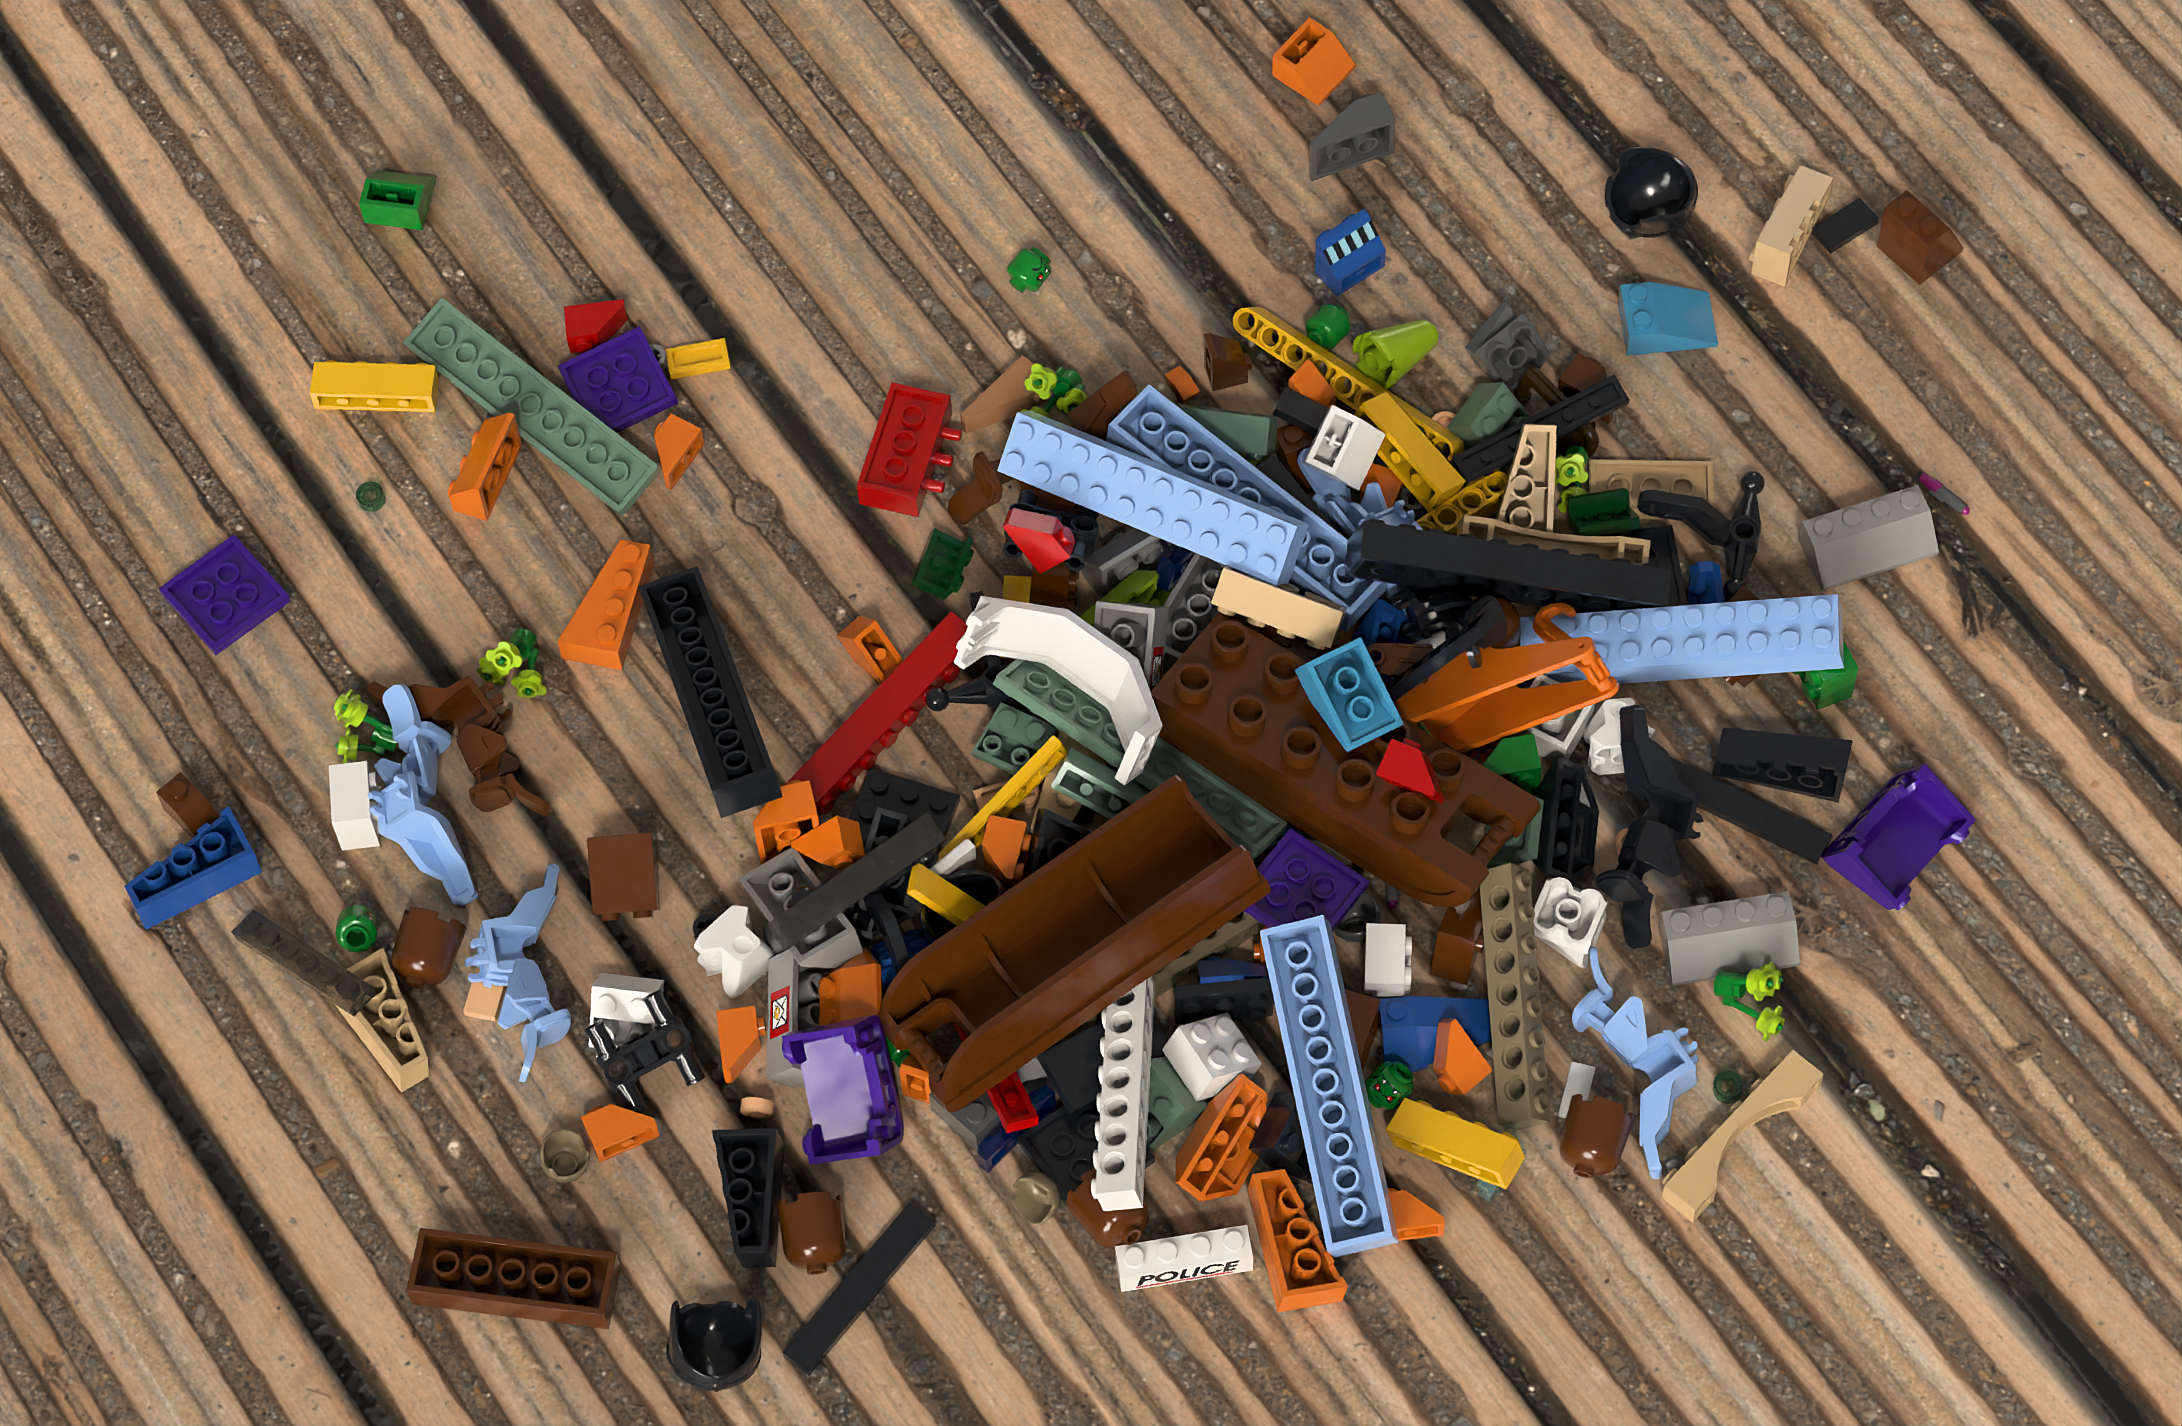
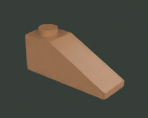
M1023 355L1017 359L960 414L962 431L969 433L1015 417L1017 412H1020L1022 409L1029 411L1037 404L1044 403L1046 399H1041L1038 393L1033 390L1029 391L1025 387V380L1030 377L1032 373L1031 367L1034 363Z

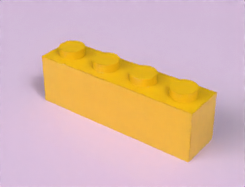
M327 360L325 362H314L310 395L315 409L436 412L439 377L436 366L427 363L398 364L396 362H386L385 364L365 361L345 363Z
M1387 392L1363 402L1354 414V416L1361 418L1386 434L1377 452L1378 456L1428 512L1457 494L1466 482Z
M1404 1098L1386 1128L1393 1146L1506 1190L1525 1159L1519 1140L1512 1134L1507 1132L1497 1133L1478 1121L1468 1122L1452 1111H1445L1444 1113L1434 1109L1423 1100H1417L1416 1102Z

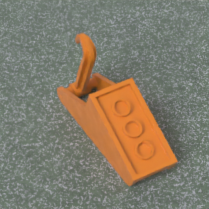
M1554 603L1540 609L1533 621L1534 632L1545 643L1506 649H1495L1491 646L1485 649L1480 648L1482 666L1475 669L1471 667L1465 650L1432 674L1426 684H1418L1396 700L1394 705L1401 718L1416 726L1419 721H1422L1433 737L1460 753H1464L1611 698L1618 692L1619 683L1614 677L1610 676V671L1600 654L1594 651L1595 644L1590 637L1572 638L1551 622V619L1559 614H1564L1568 617L1576 615V611L1572 606L1566 603ZM1569 664L1576 666L1587 677V680L1532 688H1519L1515 686Z

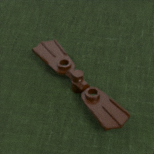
M1267 624L1259 632L1307 662L1345 645L1340 643L1333 645L1331 648L1325 646L1324 650L1317 649L1314 653L1309 654L1307 653L1308 644H1306L1307 639L1296 635L1294 639L1282 636L1276 632L1278 628ZM1374 643L1366 649L1370 657L1375 652H1381V659L1378 662H1373L1378 673L1396 677L1432 651L1433 645ZM1429 677L1421 683L1426 684Z

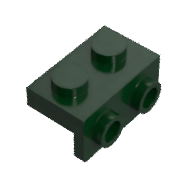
M1626 488L1571 496L1567 499L1569 527L1576 535L1600 536L1611 533L1614 535H1625L1630 533V530L1640 529L1639 516L1630 507L1629 491Z
M934 528L928 536L911 585L942 600H945L953 592L957 593L964 581V576L961 575L963 568L967 567L974 553V550L970 549L974 539L967 536L963 541H960Z

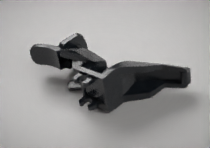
M1395 584L1398 592L1389 598L1391 604H1395L1397 610L1405 609L1410 623L1404 625L1401 631L1403 635L1407 636L1408 641H1413L1420 637L1424 639L1431 638L1430 631L1443 626L1446 627L1445 639L1447 640L1486 610H1491L1498 617L1482 639L1466 650L1468 660L1473 669L1482 666L1480 648L1490 647L1504 639L1507 635V622L1504 611L1498 600L1491 595H1486L1475 603L1471 597L1455 589L1429 590Z
M1639 705L1622 707L1619 711L1620 745L1628 790L1647 802V809L1638 821L1630 824L1619 854L1617 868L1600 873L1597 876L1596 883L1597 887L1613 901L1623 902L1624 938L1630 948L1636 949L1649 946L1652 940L1650 910L1654 895L1648 891L1649 888L1641 881L1643 875L1652 868L1670 878L1680 874L1681 868L1674 841L1699 838L1701 834L1693 830L1694 821L1701 823L1704 819L1701 814L1696 812L1700 795L1681 784L1668 751L1649 737L1644 708Z

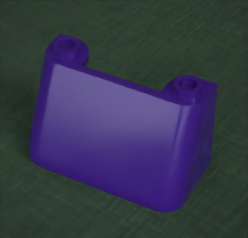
M1922 764L1900 771L1889 779L1825 849L1821 858L1829 867L1885 909L1899 910L1911 899L1909 894L1912 889L1909 884L1944 845L1952 842L1955 844L1962 842L1970 834L1968 828L1976 819L1928 766Z
M877 1015L863 1016L789 1032L782 1036V1053L792 1065L800 1064L813 1122V1127L809 1128L802 1140L803 1150L808 1156L809 1165L882 1155L901 1143L904 1136V1125L881 1020Z

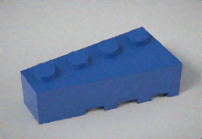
M229 806L220 812L221 817L212 824L206 823L197 830L198 834L186 844L180 843L174 847L172 854L164 861H156L124 886L145 929H149L262 873L256 855Z

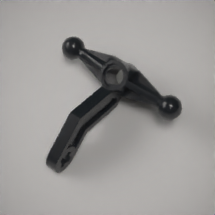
M1749 471L1741 478L1740 486L1744 496L1731 521L1702 497L1659 490H1644L1640 492L1637 508L1641 513L1653 517L1683 521L1710 545L1726 547L1731 577L1723 586L1724 597L1727 601L1743 585L1747 588L1743 579L1757 554L1761 533L1757 494L1761 493L1764 489L1765 481L1760 473ZM1739 535H1746L1749 538L1743 539Z
M983 591L970 593L972 612L975 610L980 596H984ZM985 655L986 670L980 677L949 691L942 687L930 689L926 693V705L929 709L939 712L945 710L949 703L986 704L991 708L997 709L1002 702L1011 707L1017 700L1007 696L1002 690L993 685L997 674L1007 666L1001 665L1000 656Z
M922 844L915 849L912 855L881 856L844 867L813 889L806 885L797 887L792 893V903L798 910L809 911L816 905L818 900L846 899L862 896L867 912L885 941L897 975L910 960L896 917L881 894L880 889L886 888L918 863L930 869L938 862V852L932 845ZM860 869H867L873 875V881L870 886H864L859 882L858 872Z

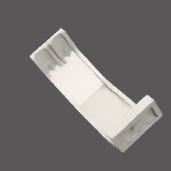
M980 596L975 610L966 621L968 626L966 633L957 643L956 649L958 653L954 663L964 670L985 655H997L1039 662L1049 666L1105 706L1110 712L1125 751L1115 779L1126 785L1141 774L1163 725L1139 659L1068 609Z

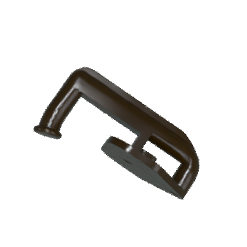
M1530 366L1525 370L1513 394L1519 402H1526L1531 399L1532 394L1530 390L1533 388L1550 407L1567 399L1535 366ZM1595 421L1557 440L1556 453L1564 454L1568 447L1575 445L1583 447L1588 457H1592L1599 445Z

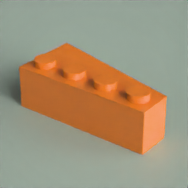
M620 539L557 641L562 659L618 670L623 669L643 603L638 586L649 583L654 566L651 545Z
M1285 1169L1252 1174L1247 1192L1277 1312L1342 1302L1348 1286L1343 1276L1340 1277L1335 1268V1261L1331 1254L1326 1251L1318 1236L1319 1232L1314 1222H1311L1304 1210V1204Z

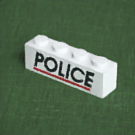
M1247 1225L1138 1242L1131 1245L1115 1246L1121 1292L1253 1270V1253Z

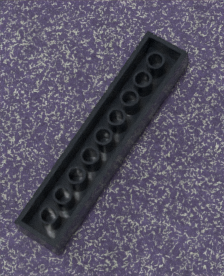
M1369 519L1363 521L1348 539L1345 576L1429 590L1455 589L1467 596L1473 597L1496 595L1507 599L1511 603L1545 607L1554 603H1566L1572 606L1576 613L1668 607L1671 570L1663 569L1655 563L1631 564L1630 560L1624 558L1606 560L1600 559L1599 555L1593 553L1575 555L1569 554L1568 550L1561 548L1543 550L1539 549V546L1527 543L1518 546L1508 544V541L1504 539H1491L1487 541L1478 539L1473 534L1449 535L1442 529L1424 531L1416 529L1411 524L1393 526L1385 524L1383 520Z
M698 566L638 586L720 817L724 818L783 797L774 768Z

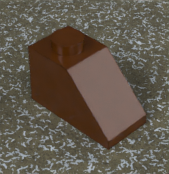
M1212 333L1204 334V367L1212 391L1248 383V370H1252V363L1249 353H1243L1240 342Z
M1578 353L1559 378L1558 389L1569 398L1606 379L1605 367L1601 366L1596 359L1585 357ZM1613 412L1600 419L1610 424L1613 419Z
M1290 423L1277 428L1275 455L1305 493L1309 494L1314 492L1301 471L1297 458L1299 453L1310 447L1313 441L1307 431Z
M181 772L156 792L163 809L192 838L198 834L197 830L204 824L208 823L210 825L219 818V815L203 794Z

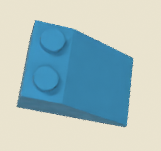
M1655 282L1620 285L1618 308L1627 356L1718 347L1709 292Z
M1361 637L1295 670L1310 702L1346 752L1404 725Z

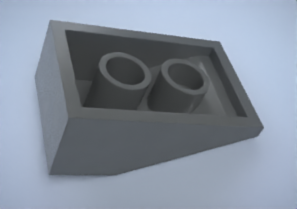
M1382 91L1364 95L1358 100L1353 101L1310 143L1309 177L1311 181L1394 153L1396 119Z
M1042 1078L1022 1082L1030 1100L1046 1086V1082ZM932 1092L929 1094L931 1110L977 1151L1003 1127L987 1092L956 1112H948Z

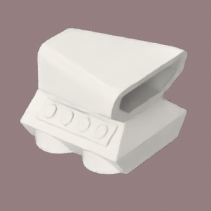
M1619 698L1604 701L1585 728L1583 734L1584 741L1590 744L1587 765L1591 768L1592 772L1598 775L1625 773L1620 745L1619 711L1622 707L1636 705L1633 699ZM1648 726L1649 737L1654 740L1655 729Z
M1548 878L1534 907L1535 937L1575 965L1585 969L1590 959L1589 948L1595 947L1606 921L1607 915L1605 910L1610 900L1603 898L1602 894L1595 889L1581 890L1573 887L1570 881L1565 878Z
M740 905L729 907L699 935L694 944L695 950L700 953L697 962L705 968L707 977L722 973L723 989L733 999L738 998L767 972L769 959L777 955L767 943L753 933L749 909Z

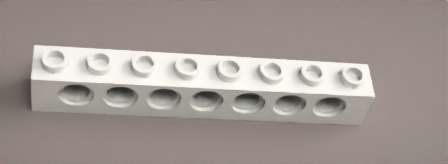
M1152 976L1102 1011L1105 1037L1100 1039V1050L1104 1059L1103 1065H1099L1098 1068L1102 1091L1097 1094V1108L1100 1113V1121L1095 1122V1136L1098 1141V1150L1093 1151V1163L1097 1172L1096 1178H1093L1091 1181L1093 1198L1098 1199L1103 1211L1143 1208L1155 981Z

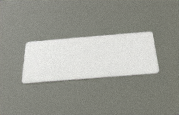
M1571 1062L1558 1113L1559 1117L1566 1118L1573 1095L1581 1094L1583 1096L1582 1100H1588L1595 1067Z

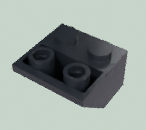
M1275 1092L1248 1149L1270 1167L1277 1170L1285 1169L1287 1174L1313 1184L1294 1092Z

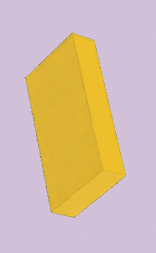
M725 338L665 349L671 380L731 369Z

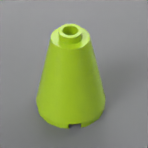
M1422 319L1364 332L1358 335L1353 342V354L1358 352L1360 360L1356 363L1359 372L1385 389H1389L1437 346L1438 330L1434 324Z

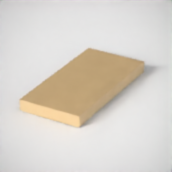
M1589 459V493L1626 488L1629 491L1630 507L1639 516V519H1665L1648 516L1638 510V497L1640 492L1644 490H1659L1702 497L1714 507L1713 461Z

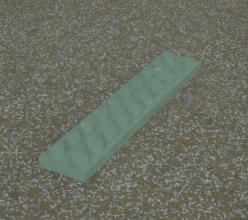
M442 297L402 343L425 363L435 365L439 374L494 417L506 413L515 414L522 439L622 517L662 471L655 462Z
M1016 659L997 674L993 683L994 686L1002 690L1007 696L1014 698L1029 708L1034 714L1047 720L1059 731L1066 733L1081 743L1086 749L1105 759L1110 765L1119 769L1125 751L1110 712L1105 706L1043 663ZM1159 736L1142 773L1133 779L1152 791L1172 776L1180 775L1196 801L1238 846L1245 845L1251 852L1252 859L1259 856L1283 834L1288 825L1286 821Z

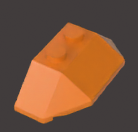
M863 948V953L854 956L836 969L832 968L819 979L820 1026L863 1016L877 1015L879 1017L882 1004L881 964L872 955L870 949Z
M1239 1074L1208 1103L1176 1156L1175 1182L1200 1202L1238 1194L1259 1158L1248 1147L1267 1110V1093L1244 1074Z

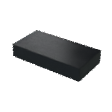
M1858 198L1814 226L1812 234L1831 254L1877 225L1879 218L1861 198Z

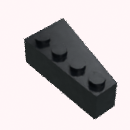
M1723 728L1713 775L1839 803L1853 740L1743 730L1740 728Z
M1045 808L1038 809L1024 879L1093 831Z
M777 1128L712 1130L717 1151L718 1167L723 1183V1194L728 1210L727 1215L734 1253L743 1268L776 1267L779 1232L777 1203L781 1200L785 1143Z

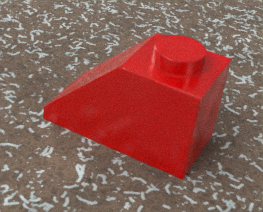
M624 299L563 306L566 338L570 353H585L608 342L628 320Z
M1012 508L1008 511L1003 524V529L1040 574L1071 557L1076 542L1074 535L1068 527L1063 526L1057 517Z
M1404 738L1402 743L1391 739L1376 775L1387 783L1410 792L1419 793L1425 798L1442 804L1445 799L1430 758L1420 750L1422 745L1407 738Z

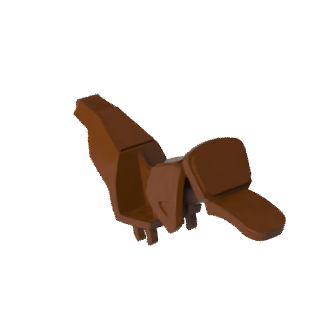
M1128 371L1119 373L1067 413L1073 425L1072 428L1106 441L1108 425L1118 416V412L1137 395V385ZM982 451L975 454L973 458V473L976 479L959 490L948 502V512L955 523L961 525L968 524L978 514L1000 502L1003 492L1001 484L1016 479L997 471L1001 458L989 462ZM1017 479L1020 492L1032 490L1038 495L1039 488Z
M470 675L447 688L419 684L408 686L416 703L421 721L432 722L441 728H445L453 723L456 724L458 728L456 742L469 767V771L474 777H477L478 784L472 786L469 790L470 800L476 808L483 812H491L508 805L515 797L534 812L546 817L552 812L551 806L545 800L525 790L512 774L520 770V761L505 752L507 740L504 736L498 734V731L501 733L505 727L503 723L511 718L512 711L506 709L504 713H496V708L502 705L504 701L500 693L495 698H487V693L495 688L492 682H487L478 688ZM373 681L367 686V691L373 700L384 706L383 694L388 688Z

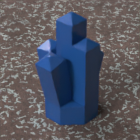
M1703 561L1690 566L1688 605L1724 603L1725 598L1720 565L1713 561Z

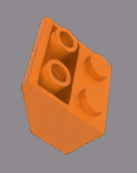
M1309 17L1273 55L1272 76L1317 106H1320L1356 68V64L1334 33Z
M989 815L982 841L985 872L1000 878L1009 889L1024 880L1025 867L1032 840V835L1028 834L1027 822Z

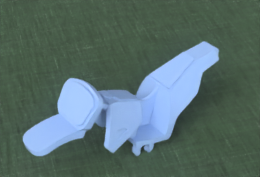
M1310 447L1299 453L1297 458L1298 465L1316 492L1312 501L1330 523L1334 524L1347 538L1352 536L1363 521L1369 519L1383 520L1385 524L1393 526L1411 524L1416 529L1423 530L1414 520V511L1405 512L1403 510L1404 500L1395 502L1393 507L1387 509L1378 483L1372 482L1367 485L1360 505L1351 502V491L1347 485L1302 464ZM1387 584L1386 591L1388 598H1390L1398 590L1395 584ZM1405 611V615L1407 618V621H1405V623L1408 624L1410 622ZM1439 629L1430 631V633L1432 634V633L1438 631ZM1420 637L1415 641L1418 642L1419 640L1423 639V637Z
M404 684L393 685L384 692L383 704L391 722L393 740L398 742L399 748L408 755L403 758L402 764L384 758L375 763L374 767L387 787L380 792L373 790L368 794L369 799H374L377 802V806L373 805L369 810L373 815L378 816L379 834L399 843L420 871L442 881L454 905L464 907L478 897L467 862L448 819L426 806L429 799L436 795V757L449 747L451 735L432 722L421 721L409 688Z
M554 863L547 866L543 887L526 892L509 916L482 921L478 938L473 939L470 943V947L475 948L477 955L469 957L465 961L466 967L474 965L480 970L477 974L470 973L468 975L470 982H483V986L489 988L492 985L508 986L498 1019V1024L502 1028L508 1029L527 1019L530 1021L529 1024H525L520 1039L524 1052V1063L519 1081L523 1083L527 1081L536 1047L542 1048L560 1041L565 1037L571 1026L569 1010H554L549 1003L547 986L538 965L534 960L527 959L522 952V948L536 943L555 904L559 866Z
M1590 947L1591 971L1596 989L1589 991L1575 1007L1572 1014V1023L1578 1032H1583L1589 1026L1602 1034L1604 1042L1609 1045V1048L1629 1068L1642 1070L1649 1076L1651 1085L1643 1090V1093H1640L1639 1141L1640 1146L1643 1147L1649 1176L1652 1179H1659L1662 1176V1165L1659 1161L1657 1146L1669 1134L1675 1099L1697 1084L1695 1064L1698 1062V1055L1694 1054L1691 1058L1689 1055L1697 1050L1698 1044L1696 1041H1693L1690 1045L1688 1041L1680 1042L1681 1037L1689 1034L1687 1028H1680L1675 1032H1672L1671 1029L1663 1030V1033H1658L1648 1038L1642 1000L1638 997L1631 996L1614 1013L1608 1007L1614 1000L1613 989L1601 973L1597 947Z

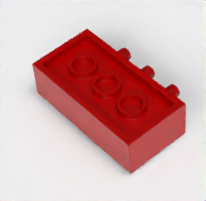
M891 382L857 483L859 504L919 517L927 490L937 493L944 492L945 482L931 478L936 465L952 467L954 456L940 453L944 439L959 442L962 437V430L948 427L952 417L951 395Z

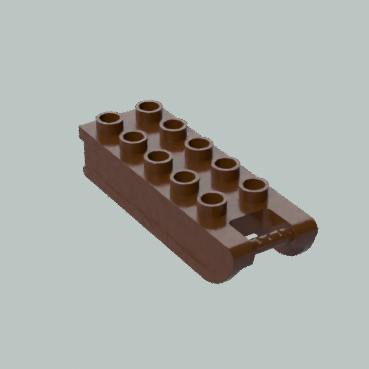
M1219 612L1150 691L1163 725L1158 736L1290 825L1313 839L1319 840L1409 897L1439 907H1455L1467 902L1489 875V870L1486 866L1511 835L1516 838L1520 836L1540 811L1541 805L1539 801L1528 792L1403 718L1401 719L1404 725L1346 752L1310 702L1295 672L1297 668L1308 662L1235 618ZM1407 738L1422 745L1420 750L1430 758L1445 799L1442 804L1425 798L1419 793L1410 792L1387 783L1376 775L1391 739L1402 743L1403 739ZM1463 814L1475 821L1492 826L1470 854L1444 839Z
M1174 775L914 955L895 976L882 1000L879 1019L883 1026L884 1035L897 1050L908 1049L929 1074L930 1091L948 1112L959 1111L1272 892L1269 883L1256 869L1251 852L1245 845L1238 846L1196 801L1180 775ZM955 1022L968 1037L946 1063L925 1037L945 1023Z

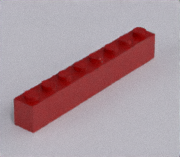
M950 612L787 781L788 783L794 780L802 782L810 780L818 817L821 814H827L833 808L835 800L842 792H848L854 786L856 778L863 770H869L875 764L877 756L884 748H890L895 743L902 729L905 726H911L916 721L919 712L926 705V693L934 687L943 688L947 682L952 683L958 677L961 668L954 663L958 653L956 646L961 637L966 633L968 626L957 615Z

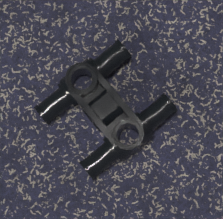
M1023 490L1020 492L1018 502L1012 504L1009 510L1016 508L1057 517L1063 526L1068 527L1072 531L1076 541L1071 557L1065 560V565L1072 571L1082 570L1085 566L1086 557L1093 555L1099 532L1098 512L1083 506L1080 507L1079 515L1036 506L1038 495L1034 491ZM1004 530L1006 538L1003 545L1004 554L1010 558L1020 557L1022 551Z
M657 990L643 998L656 1023L654 1028L621 1046H615L603 1020L585 1029L598 1054L596 1056V1063L601 1076L605 1079L610 1090L618 1093L624 1107L637 1113L643 1112L648 1107L635 1085L636 1079L669 1061H675L687 1086L693 1085L706 1077L693 1054L694 1043L691 1040L690 1032L684 1026L680 1016L678 1017L677 1014L673 1015L662 994V990ZM678 1029L682 1035L680 1043L673 1047L669 1046L667 1043L668 1033L671 1030ZM621 1060L624 1066L622 1074L618 1077H611L608 1072L610 1064L613 1061Z

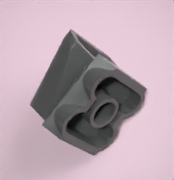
M1504 300L1465 346L1475 365L1493 383L1503 382L1509 390L1517 387L1528 367L1535 366L1540 369L1545 364L1547 355L1550 353L1530 320L1524 313L1516 317L1507 300Z

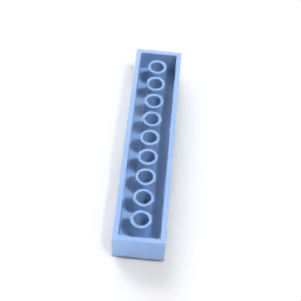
M1150 384L1108 425L1106 442L1308 523L1309 527L1289 583L1299 589V595L1304 596L1305 592H1311L1346 607L1347 610L1340 626L1345 632L1386 591L1388 583L1346 577L1345 566L1348 540Z
M1033 411L1017 412L997 470L1275 586L1289 583L1309 527L1308 523Z
M1838 594L1576 613L1574 617L1561 614L1551 619L1553 624L1572 638L1590 637L1595 644L1594 651L1600 654L1610 671V676L1614 677L1619 684L1844 668L1843 613ZM1535 616L1520 617V646L1545 643L1533 630ZM1573 664L1543 674L1559 683L1587 680L1585 674ZM1535 678L1524 681L1525 687L1530 688Z
M1324 915L1260 930L1327 1252L1335 1258L1398 1243V1234L1331 924Z

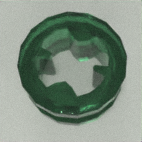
M365 482L356 491V499L360 507L365 511H378L385 505L386 496L380 484L376 482ZM370 492L374 495L375 492L376 499L370 501L368 498L367 500L365 495Z
M1723 1071L1715 1077L1713 1093L1718 1101L1725 1104H1733L1741 1098L1743 1081L1737 1073ZM1727 1082V1085H1729V1082H1732L1734 1084V1091L1729 1093V1089H1727V1092L1722 1091V1083Z

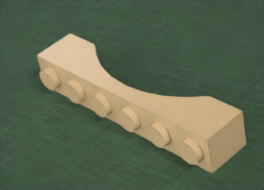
M1464 515L1457 525L1456 536L1473 534L1481 540L1504 539L1508 541V544L1518 546L1529 543L1539 546V549L1543 550L1561 548L1568 550L1569 554L1575 555L1593 553L1599 555L1600 559L1624 558L1630 560L1631 564L1638 565L1648 563L1650 540L1623 536H1579L1550 533L1515 526L1497 519Z
M1792 1050L1786 1057L1779 1056L1769 1069L1771 1073L1764 1080L1760 1077L1754 1082L1748 1091L1750 1095L1744 1102L1738 1100L1734 1103L1727 1113L1728 1118L1722 1125L1716 1123L1705 1137L1707 1141L1701 1147L1695 1145L1684 1158L1686 1163L1679 1170L1676 1168L1672 1169L1662 1182L1664 1184L1662 1198L1692 1223L1714 1201L1717 1189L1718 1167L1734 1140L1751 1125L1766 1117L1785 1111L1799 1110L1821 1087L1824 1074L1795 1050Z

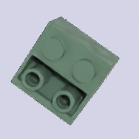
M1503 382L1480 383L1447 428L1463 441L1465 450H1468L1531 416Z
M1001 702L973 748L971 756L1015 775L1053 735L1056 738L1058 737L1057 728Z
M1166 1056L1151 1059L1146 1146L1151 1152L1188 1128L1208 1105L1204 1099L1196 1102Z

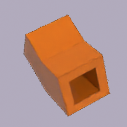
M1181 366L1164 374L1166 384L1173 389L1180 404L1188 402L1199 394L1200 390Z

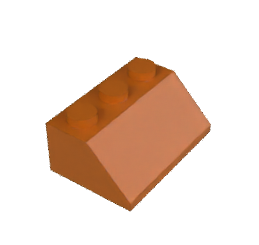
M512 413L486 419L481 429L475 431L471 443L472 448L468 455L463 456L460 463V473L457 479L450 483L448 488V498H450L453 511L485 521L488 520L523 446L516 417Z
M794 780L786 783L785 786H780L783 797L767 802L752 822L761 865L790 849L791 841L819 826L810 780L803 782ZM797 851L804 861L812 859Z

